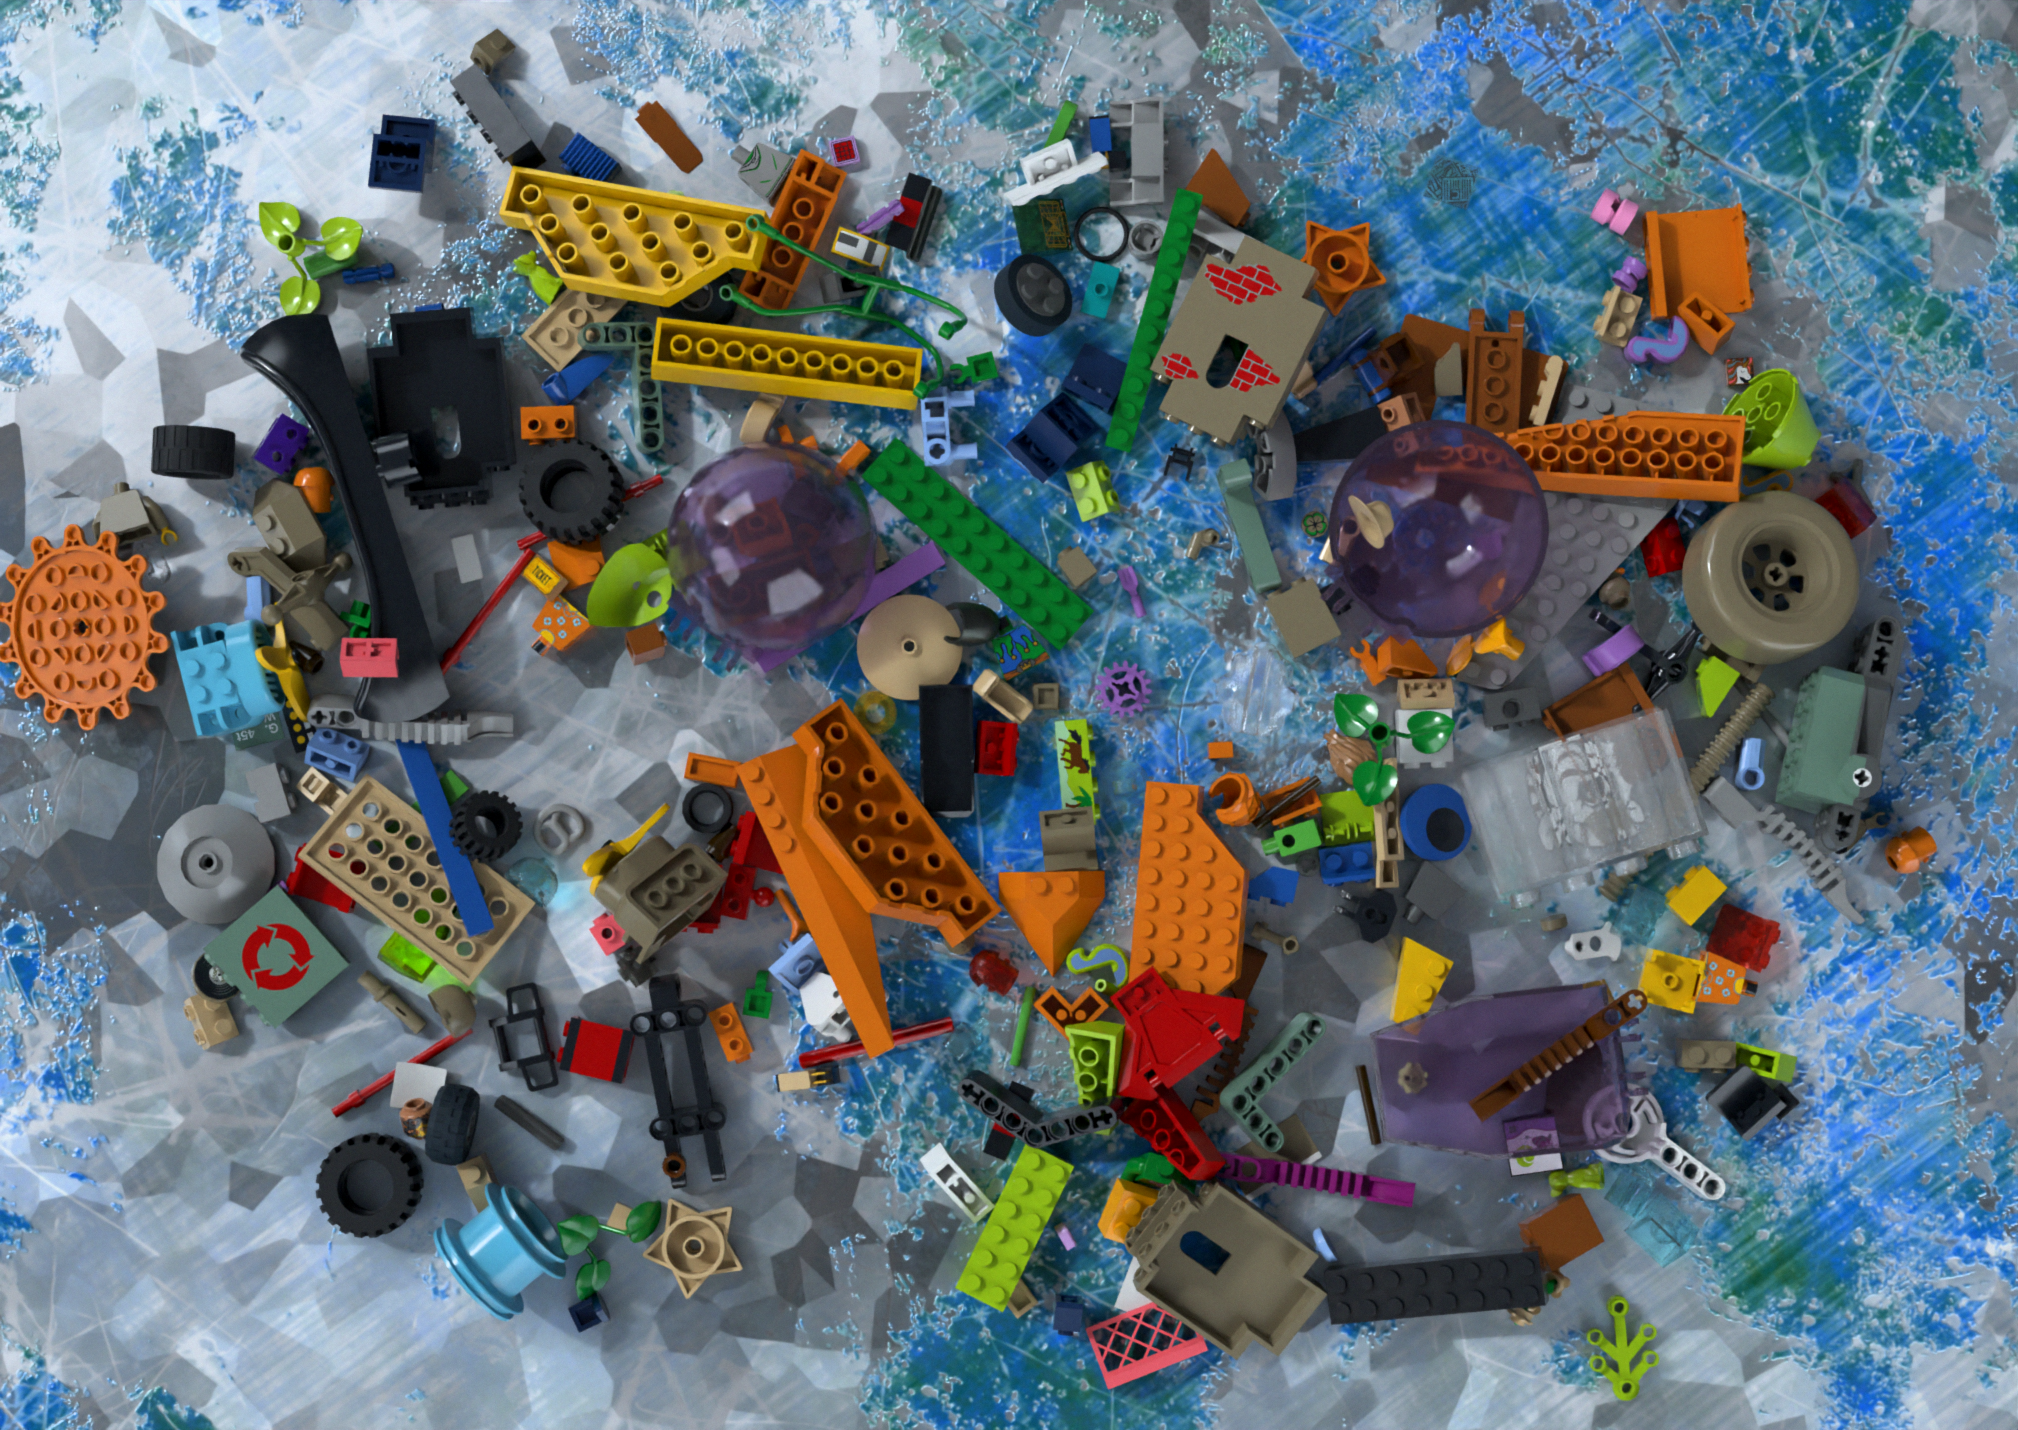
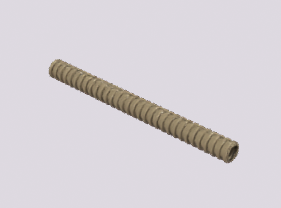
M1756 682V688L1750 690L1751 695H1746V701L1739 704L1741 706L1740 709H1735L1736 714L1729 717L1730 722H1725L1724 725L1726 727L1719 730L1720 735H1715V741H1711L1709 743L1710 747L1705 748V754L1699 756V762H1694L1695 767L1689 769V775H1684L1685 780L1679 782V788H1674L1675 793L1669 795L1670 799L1668 801H1664L1665 806L1658 809L1660 812L1653 815L1655 819L1648 822L1649 826L1643 828L1644 833H1640L1638 835L1639 839L1633 841L1634 846H1629V852L1623 854L1624 859H1619V865L1613 867L1614 872H1609V878L1602 881L1604 883L1603 886H1598V890L1603 896L1612 902H1618L1617 897L1624 894L1622 892L1623 889H1628L1629 886L1627 884L1634 881V875L1638 876L1639 873L1637 871L1644 868V862H1649L1648 857L1654 855V849H1659L1658 844L1664 842V836H1669L1668 831L1673 830V825L1680 822L1678 818L1685 815L1683 812L1690 809L1688 805L1690 803L1693 804L1695 802L1694 798L1700 796V790L1704 791V785L1710 783L1709 778H1714V772L1720 770V764L1724 765V759L1730 757L1729 753L1735 750L1734 746L1741 743L1740 738H1745L1746 735L1744 733L1751 730L1750 725H1755V719L1761 717L1760 712H1765V706L1771 704V698L1775 699L1776 695L1772 689L1761 682Z

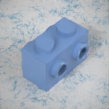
M319 727L307 744L304 763L354 783L367 762L370 745L336 730Z

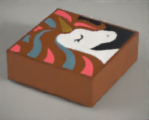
M1753 357L1724 360L1726 386L1751 385L1748 381L1754 378Z

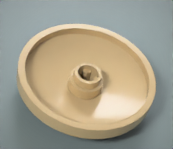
M912 594L892 597L877 605L865 618L860 628L857 639V655L860 667L869 682L887 696L900 700H919V685L949 684L957 673L962 659L963 646L950 644L944 640V637H960V629L950 612L930 598ZM912 642L915 646L913 651H906L904 645Z

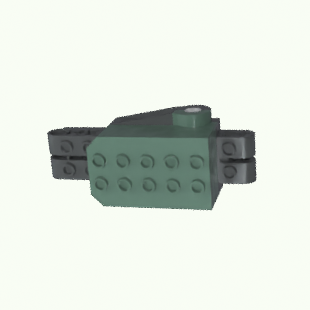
M1891 615L1879 617L1860 631L1859 636L1855 637L1852 645V652H1855L1853 662L1851 661L1848 665L1847 671L1820 665L1806 674V676L1804 675L1800 683L1799 696L1794 710L1792 727L1789 732L1788 745L1783 759L1775 803L1816 814L1813 821V829L1815 830L1814 844L1817 850L1824 854L1834 853L1850 846L1854 842L1861 812L1868 810L1870 797L1879 791L1882 785V773L1879 763L1888 713L1906 633L1901 632L1899 621Z

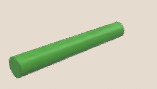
M1026 986L1010 1065L1020 1066L1036 992L1034 987Z

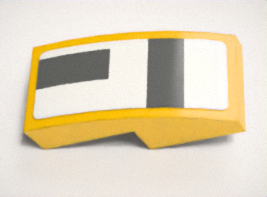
M839 227L831 253L855 261L857 264L865 267L879 265L880 272H882L890 246Z

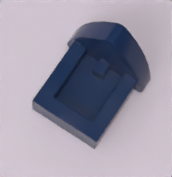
M599 1292L568 1308L579 1333L601 1322L611 1321L608 1308Z

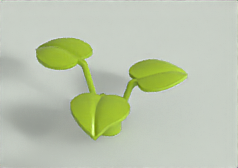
M260 202L259 220L265 238L269 243L276 246L280 252L287 254L288 261H291L301 274V278L293 276L282 284L280 289L281 306L286 316L313 313L321 300V288L317 281L307 280V274L295 258L304 253L305 245H325V252L330 258L337 261L346 260L357 251L363 235V227L359 222L351 218L334 217L326 221L321 227V235L324 240L302 239L293 234L301 226V216L299 210L294 205L286 202Z

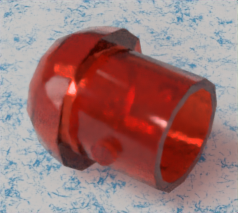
M983 949L972 959L968 970L969 977L978 987L983 984L988 987V992L993 993L995 991L999 995L1005 996L1015 983L1019 970L1010 965L1009 959L1005 958L1002 960L999 958L1000 953L998 951Z

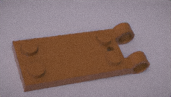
M1470 308L1464 437H1493V433L1504 432V434L1516 433L1519 429L1524 311H1509V333L1484 331L1485 310ZM1493 340L1498 341V347L1492 346Z

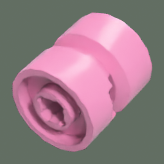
M1606 188L1596 203L1590 219L1601 225L1608 223L1609 229L1623 235L1632 222L1639 205L1627 198L1621 200L1620 194Z

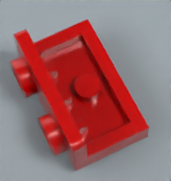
M1675 517L1662 519L1640 543L1645 566L1650 578L1682 570L1686 554Z
M978 720L974 762L975 774L1014 776V771L1017 767L1016 744L1019 741L1017 723Z

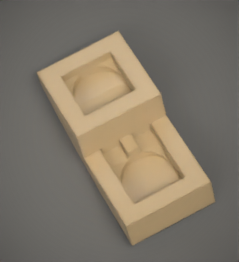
M313 766L295 786L330 816L349 795Z

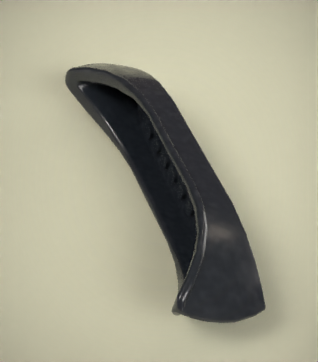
M313 313L297 314L271 321L246 340L240 348V356L245 364L264 376L292 401L317 435L327 456L364 571L370 601L371 638H397L399 660H397L398 677H363L353 703V710L359 718L372 722L401 723L415 720L437 709L450 696L328 315Z

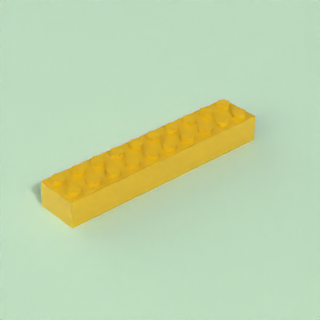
M657 317L651 363V379L916 410L918 397L913 395V391L920 381L923 349Z

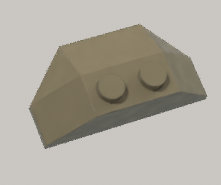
M279 478L271 479L256 490L252 518L270 551L296 574L327 565V535L302 490L281 481Z

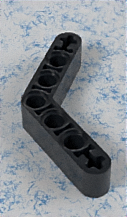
M980 1070L971 1071L957 1087L959 1096L1033 1148H1040L1111 1128L1125 1111V1106L1121 1099L1115 1096H1108L1048 1114H1042ZM991 1098L996 1099L998 1104L994 1103ZM1013 1113L1017 1114L1021 1120L1017 1119ZM1082 1115L1086 1116L1090 1122L1085 1121ZM1058 1122L1063 1123L1066 1129L1062 1128ZM1035 1128L1040 1130L1042 1135H1039L1035 1131Z

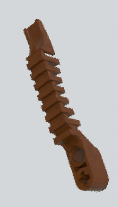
M1245 942L1243 943L1241 977L1226 988V990L1233 992L1235 998L1245 1000L1241 1034L1235 1043L1227 1039L1224 1045L1232 1050L1231 1055L1221 1052L1219 1057L1221 1060L1228 1062L1226 1068L1215 1063L1213 1070L1223 1075L1221 1080L1207 1075L1205 1079L1207 1083L1218 1087L1217 1091L1213 1092L1200 1085L1195 1090L1197 1093L1213 1100L1210 1105L1197 1098L1194 1099L1190 1112L1198 1123L1208 1115L1218 1113L1221 1105L1220 1094L1229 1084L1230 1079H1234L1236 1075L1234 1072L1235 1066L1238 1067L1241 1062L1238 1058L1240 1054H1244L1246 1049L1243 1045L1250 1038L1248 1032L1250 1029L1253 1030L1255 1026L1249 1014L1257 1016L1259 1010L1249 1006L1247 1000L1268 953Z

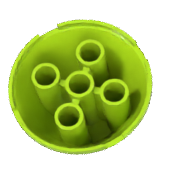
M1781 368L1767 370L1748 381L1751 386L1741 395L1736 393L1721 414L1746 416L1743 464L1782 470H1791L1799 465L1801 467L1808 465L1812 460L1811 453L1822 434L1817 429L1796 377L1789 371Z

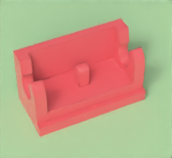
M342 638L340 664L343 677H398L397 660H399L397 638Z

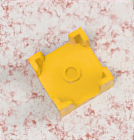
M1647 948L1637 989L1646 995L1648 1003L1693 1014L1696 1001L1692 1000L1697 976L1698 974H1703L1706 962ZM1641 995L1635 996L1636 1000L1641 1001L1643 999Z

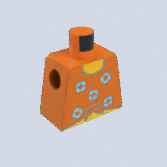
M559 593L552 602L547 600L534 621L532 627L540 636L531 647L542 657L552 646L564 652L592 630L595 625H589L588 618Z
M1701 951L1699 960L1706 963L1703 974H1698L1692 1000L1738 1005L1741 995L1755 997L1758 983L1745 979V967L1711 952Z

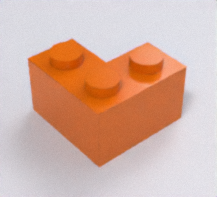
M1053 985L1033 1003L1039 1012L1068 1041L1069 1037L1066 1036L1065 1032L1066 1025L1093 1022L1109 1007L1090 985L1071 1004Z

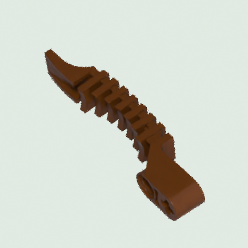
M1638 989L1627 991L1588 1018L1584 1024L1575 1027L1574 1031L1568 1032L1561 1040L1558 1039L1552 1046L1542 1050V1053L1532 1057V1060L1525 1062L1519 1069L1512 1071L1509 1076H1505L1473 1098L1468 1104L1480 1121L1484 1122L1520 1097L1521 1093L1530 1090L1531 1086L1540 1083L1541 1079L1550 1076L1551 1072L1560 1069L1564 1063H1569L1573 1060V1057L1582 1054L1583 1050L1592 1047L1596 1041L1602 1040L1643 1012L1648 1004L1646 995ZM1631 994H1634L1636 997L1642 996L1643 999L1640 1001L1641 1007L1639 1009L1635 1006L1631 1008L1628 1006ZM1615 1009L1620 1012L1621 1019L1618 1024L1611 1025L1606 1022L1605 1013L1608 1010Z

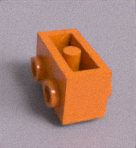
M574 405L520 407L521 439L529 442V446H544L545 441H555L556 445V440L565 439L567 443H570L572 438L578 439L577 408ZM539 423V427L534 430V426ZM566 423L565 427L560 429L561 424Z

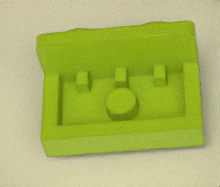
M1103 460L1090 462L1065 472L1082 522H1087L1107 513L1120 510L1118 504L1119 497L1113 489L1110 480V470Z

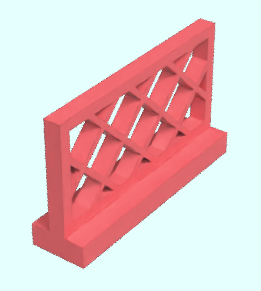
M1154 1302L1085 1328L1108 1390L1208 1351L1203 1336L1195 1332L1197 1337L1188 1341L1176 1337L1182 1324L1181 1321L1174 1335L1159 1329L1165 1314L1173 1318L1175 1317L1167 1311L1156 1307L1158 1305ZM1153 1308L1162 1312L1157 1327L1142 1321L1146 1310ZM1142 1312L1139 1320L1132 1317ZM1129 1318L1138 1322L1132 1337L1117 1331L1121 1320ZM1117 1322L1115 1329L1107 1327L1108 1325ZM1140 1324L1155 1330L1149 1345L1134 1339ZM1105 1328L1113 1332L1107 1347L1096 1342L1093 1331ZM1157 1332L1172 1338L1168 1349L1161 1351L1152 1347ZM1115 1334L1130 1340L1124 1355L1110 1349ZM1175 1339L1180 1342H1183L1181 1344L1173 1346ZM1133 1341L1147 1347L1144 1358L1138 1361L1127 1356ZM1098 1347L1105 1349L1103 1357ZM1150 1349L1158 1352L1148 1356ZM1108 1351L1123 1357L1119 1368L1110 1372L1107 1371L1104 1363ZM1125 1359L1133 1362L1123 1366Z

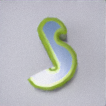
M1102 943L1097 945L1087 956L1084 955L1085 950L1082 947L1073 949L1067 955L1066 965L1076 975L1111 965L1118 990L1126 986L1129 980V961L1123 950L1114 944Z

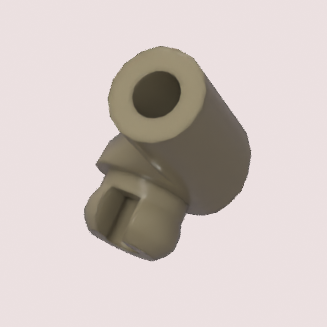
M1206 528L1195 532L1191 537L1185 557L1197 560L1201 548L1218 543L1220 540L1218 531L1213 528Z

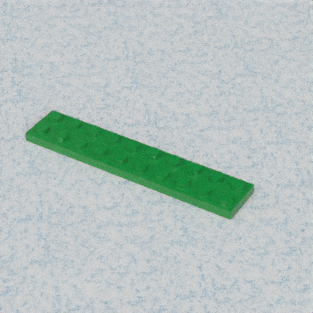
M897 437L894 438L861 476L862 479L1058 651L1063 648L1093 614V609L930 466H925V462Z

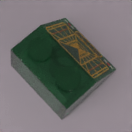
M1037 198L1020 206H1013L1011 204L1020 255L1033 254L1045 257L1073 251L1063 199Z

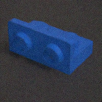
M1370 840L1318 847L1320 877L1323 884L1337 887L1348 881L1367 883L1370 879L1376 878L1372 843Z

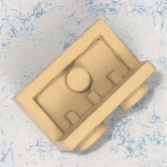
M198 994L184 1001L183 1011L188 1021H192L195 1029L193 1031L195 1041L199 1046L202 1045L203 1050L240 1035L226 1001L214 1003L204 1000Z

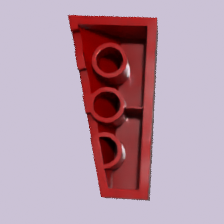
M1164 1083L1160 1084L1155 1088L1159 1096L1152 1101L1135 1098L1124 1111L1120 1120L1124 1124H1129L1137 1135L1148 1140L1152 1144L1151 1147L1157 1152L1163 1153L1168 1158L1167 1160L1190 1180L1210 1181L1226 1161L1171 1086L1168 1089Z

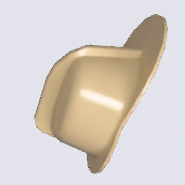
M1349 496V504L1356 516L1363 536L1373 547L1382 548L1384 539L1394 528L1389 506L1383 501H1374L1365 505L1357 497Z

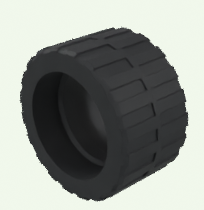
M188 425L156 426L153 428L151 471L157 475L176 478L231 479L234 475L236 435L232 431L212 427Z

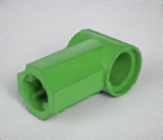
M324 249L304 257L303 260L310 278L315 280L340 269L354 267L359 261V253L356 251L350 258L337 261L330 258Z

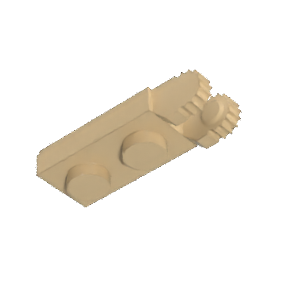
M1551 356L1547 361L1548 363L1544 370L1547 381L1541 380L1537 395L1541 396L1539 406L1533 405L1529 420L1533 421L1532 427L1543 426L1563 366L1561 356Z

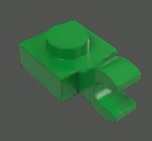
M758 970L755 988H746L742 1015L769 1019L773 991L766 990L769 971Z

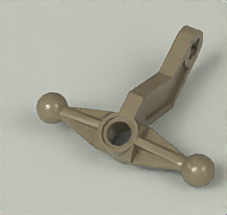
M239 547L227 556L228 564L235 573L242 576L261 575L283 595L276 605H267L261 611L262 621L270 626L279 624L283 613L309 606L322 600L325 597L324 592L336 574L348 571L353 564L350 554L341 551L333 556L331 564L296 574L267 547Z

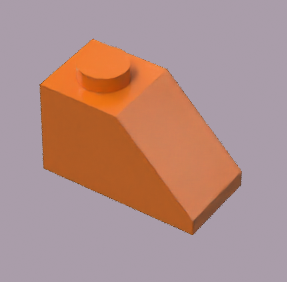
M1697 291L1678 306L1679 314L1687 324L1692 340L1710 355H1713L1729 341L1736 323Z
M1391 634L1377 644L1378 674L1402 679H1430L1438 673L1437 667L1413 639L1403 638L1400 634Z

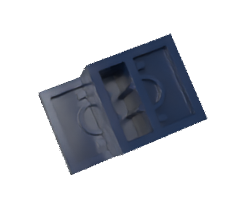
M383 114L381 134H373L368 187L423 194L425 173H432L437 121L434 119Z
M1062 392L1044 406L1005 447L1035 478L1044 483L1065 466L1083 444L1091 439L1101 428Z

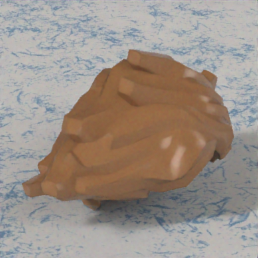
M1334 728L1329 733L1324 734L1323 738L1328 741L1326 744L1331 758V766L1337 776L1343 778L1346 783L1353 785L1354 770L1362 762L1374 761L1378 764L1376 754L1368 741L1342 736Z

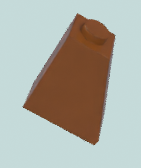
M1212 148L1185 190L1204 195L1200 209L1216 220L1234 229L1238 225L1244 227L1251 216V213L1248 212L1251 204L1218 152Z

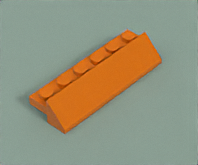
M800 149L770 217L771 226L779 230L783 236L814 252L836 203L847 172L826 163L824 159L808 151ZM768 237L759 272L747 270L738 292L753 300L754 304L763 309H787L811 258L790 248L777 239L773 240Z

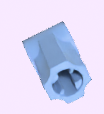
M262 576L247 577L248 606L245 607L244 611L245 621L258 619L266 628H275V625H267L261 619L262 609L272 604L271 584Z
M1758 738L1741 739L1739 767L1735 775V784L1742 791H1752L1764 784L1763 766L1766 740ZM1747 772L1752 773L1755 777V782L1752 786L1748 785L1745 781V774Z

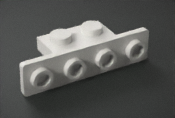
M1066 138L1019 159L1027 183L1004 193V196L1013 206L1024 205L1031 198L1049 194L1054 188L1062 184H1071L1077 181L1080 176L1100 171L1103 166L1108 164L1107 158L1100 152H1095L1080 160H1076L1071 141Z

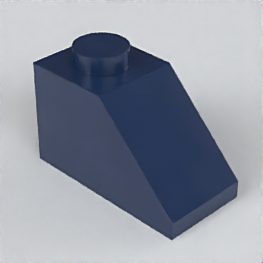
M1055 1295L1053 1330H1058L1059 1335L1073 1336L1074 1332H1080L1083 1312L1082 1296Z

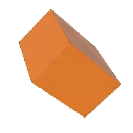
M1233 742L1207 743L1208 759L1233 758Z

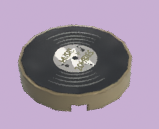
M206 953L202 954L194 962L190 973L196 993L204 1000L214 1003L234 998L240 992L239 988L236 985L231 987L223 979L222 975L224 972L218 965L213 967L205 959L204 955Z

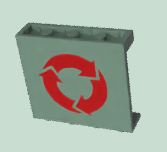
M280 883L203 948L206 952L204 955L205 959L213 967L218 965L224 972L222 975L223 979L231 987L236 985L242 992L240 995L242 1000L249 1007L254 1005L260 1012L258 1014L260 1020L266 1026L272 1025L275 1029L351 963L293 897L287 894V891Z

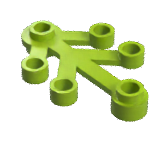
M1613 1295L1608 1298L1606 1309L1614 1318L1616 1347L1604 1338L1603 1333L1598 1328H1590L1586 1332V1339L1591 1344L1599 1346L1618 1362L1619 1374L1607 1366L1605 1359L1598 1354L1592 1355L1589 1358L1588 1364L1592 1370L1600 1372L1613 1383L1612 1390L1619 1399L1629 1401L1638 1395L1640 1389L1638 1381L1649 1367H1655L1659 1363V1356L1653 1350L1644 1351L1641 1357L1642 1360L1631 1372L1629 1362L1647 1340H1652L1656 1337L1657 1330L1650 1323L1642 1324L1639 1328V1333L1628 1345L1625 1315L1629 1311V1303L1624 1297ZM1616 1303L1623 1304V1309L1620 1312H1616L1614 1309ZM1646 1327L1652 1328V1333L1649 1336H1645L1643 1333ZM1593 1332L1599 1333V1338L1596 1341L1590 1339V1335ZM1654 1354V1361L1647 1363V1355ZM1595 1359H1601L1602 1361L1601 1366L1598 1368L1593 1367ZM1625 1383H1630L1631 1385L1628 1392L1622 1391V1386Z

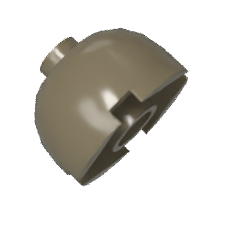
M446 984L428 994L434 1011L438 1012L442 1019V1024L453 1038H457L471 1029L477 1015L474 1006L478 1004L471 990L465 992L458 985Z

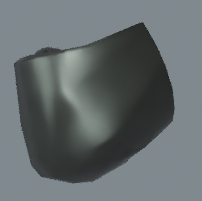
M953 602L945 606L948 611L958 609L963 620L960 637L945 636L944 640L956 646H977L990 642L998 634L1000 620L991 608L970 602Z

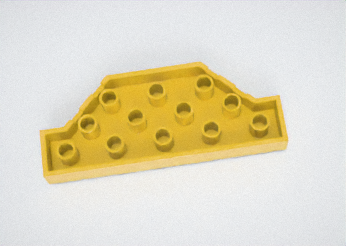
M512 166L499 215L507 227L532 231L568 289L668 308L732 268L759 272L768 236L760 231H750L746 226V219L751 215L760 214L767 224H772L765 210ZM754 219V225L757 226V221Z

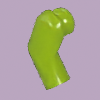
M1099 979L1095 983V989L1111 997L1119 991L1113 983L1104 979ZM1110 999L1108 1003L1109 1007L1118 1010Z

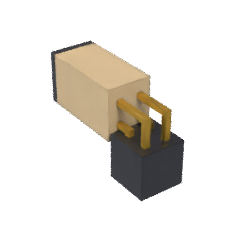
M838 1065L783 1072L775 1075L778 1092L840 1083Z

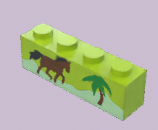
M1087 719L1054 722L1062 809L1092 806L1094 825H1096V820L1101 819L1100 805L1099 803L1094 804L1093 793H1098L1097 777H1092L1091 767L1096 766L1095 751H1089L1088 741L1093 740L1092 724H1087Z

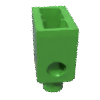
M1314 817L1275 830L1273 832L1275 837L1263 840L1261 844L1266 856L1280 852L1281 857L1322 845L1325 841L1318 819ZM1292 835L1295 843L1288 845L1285 837Z

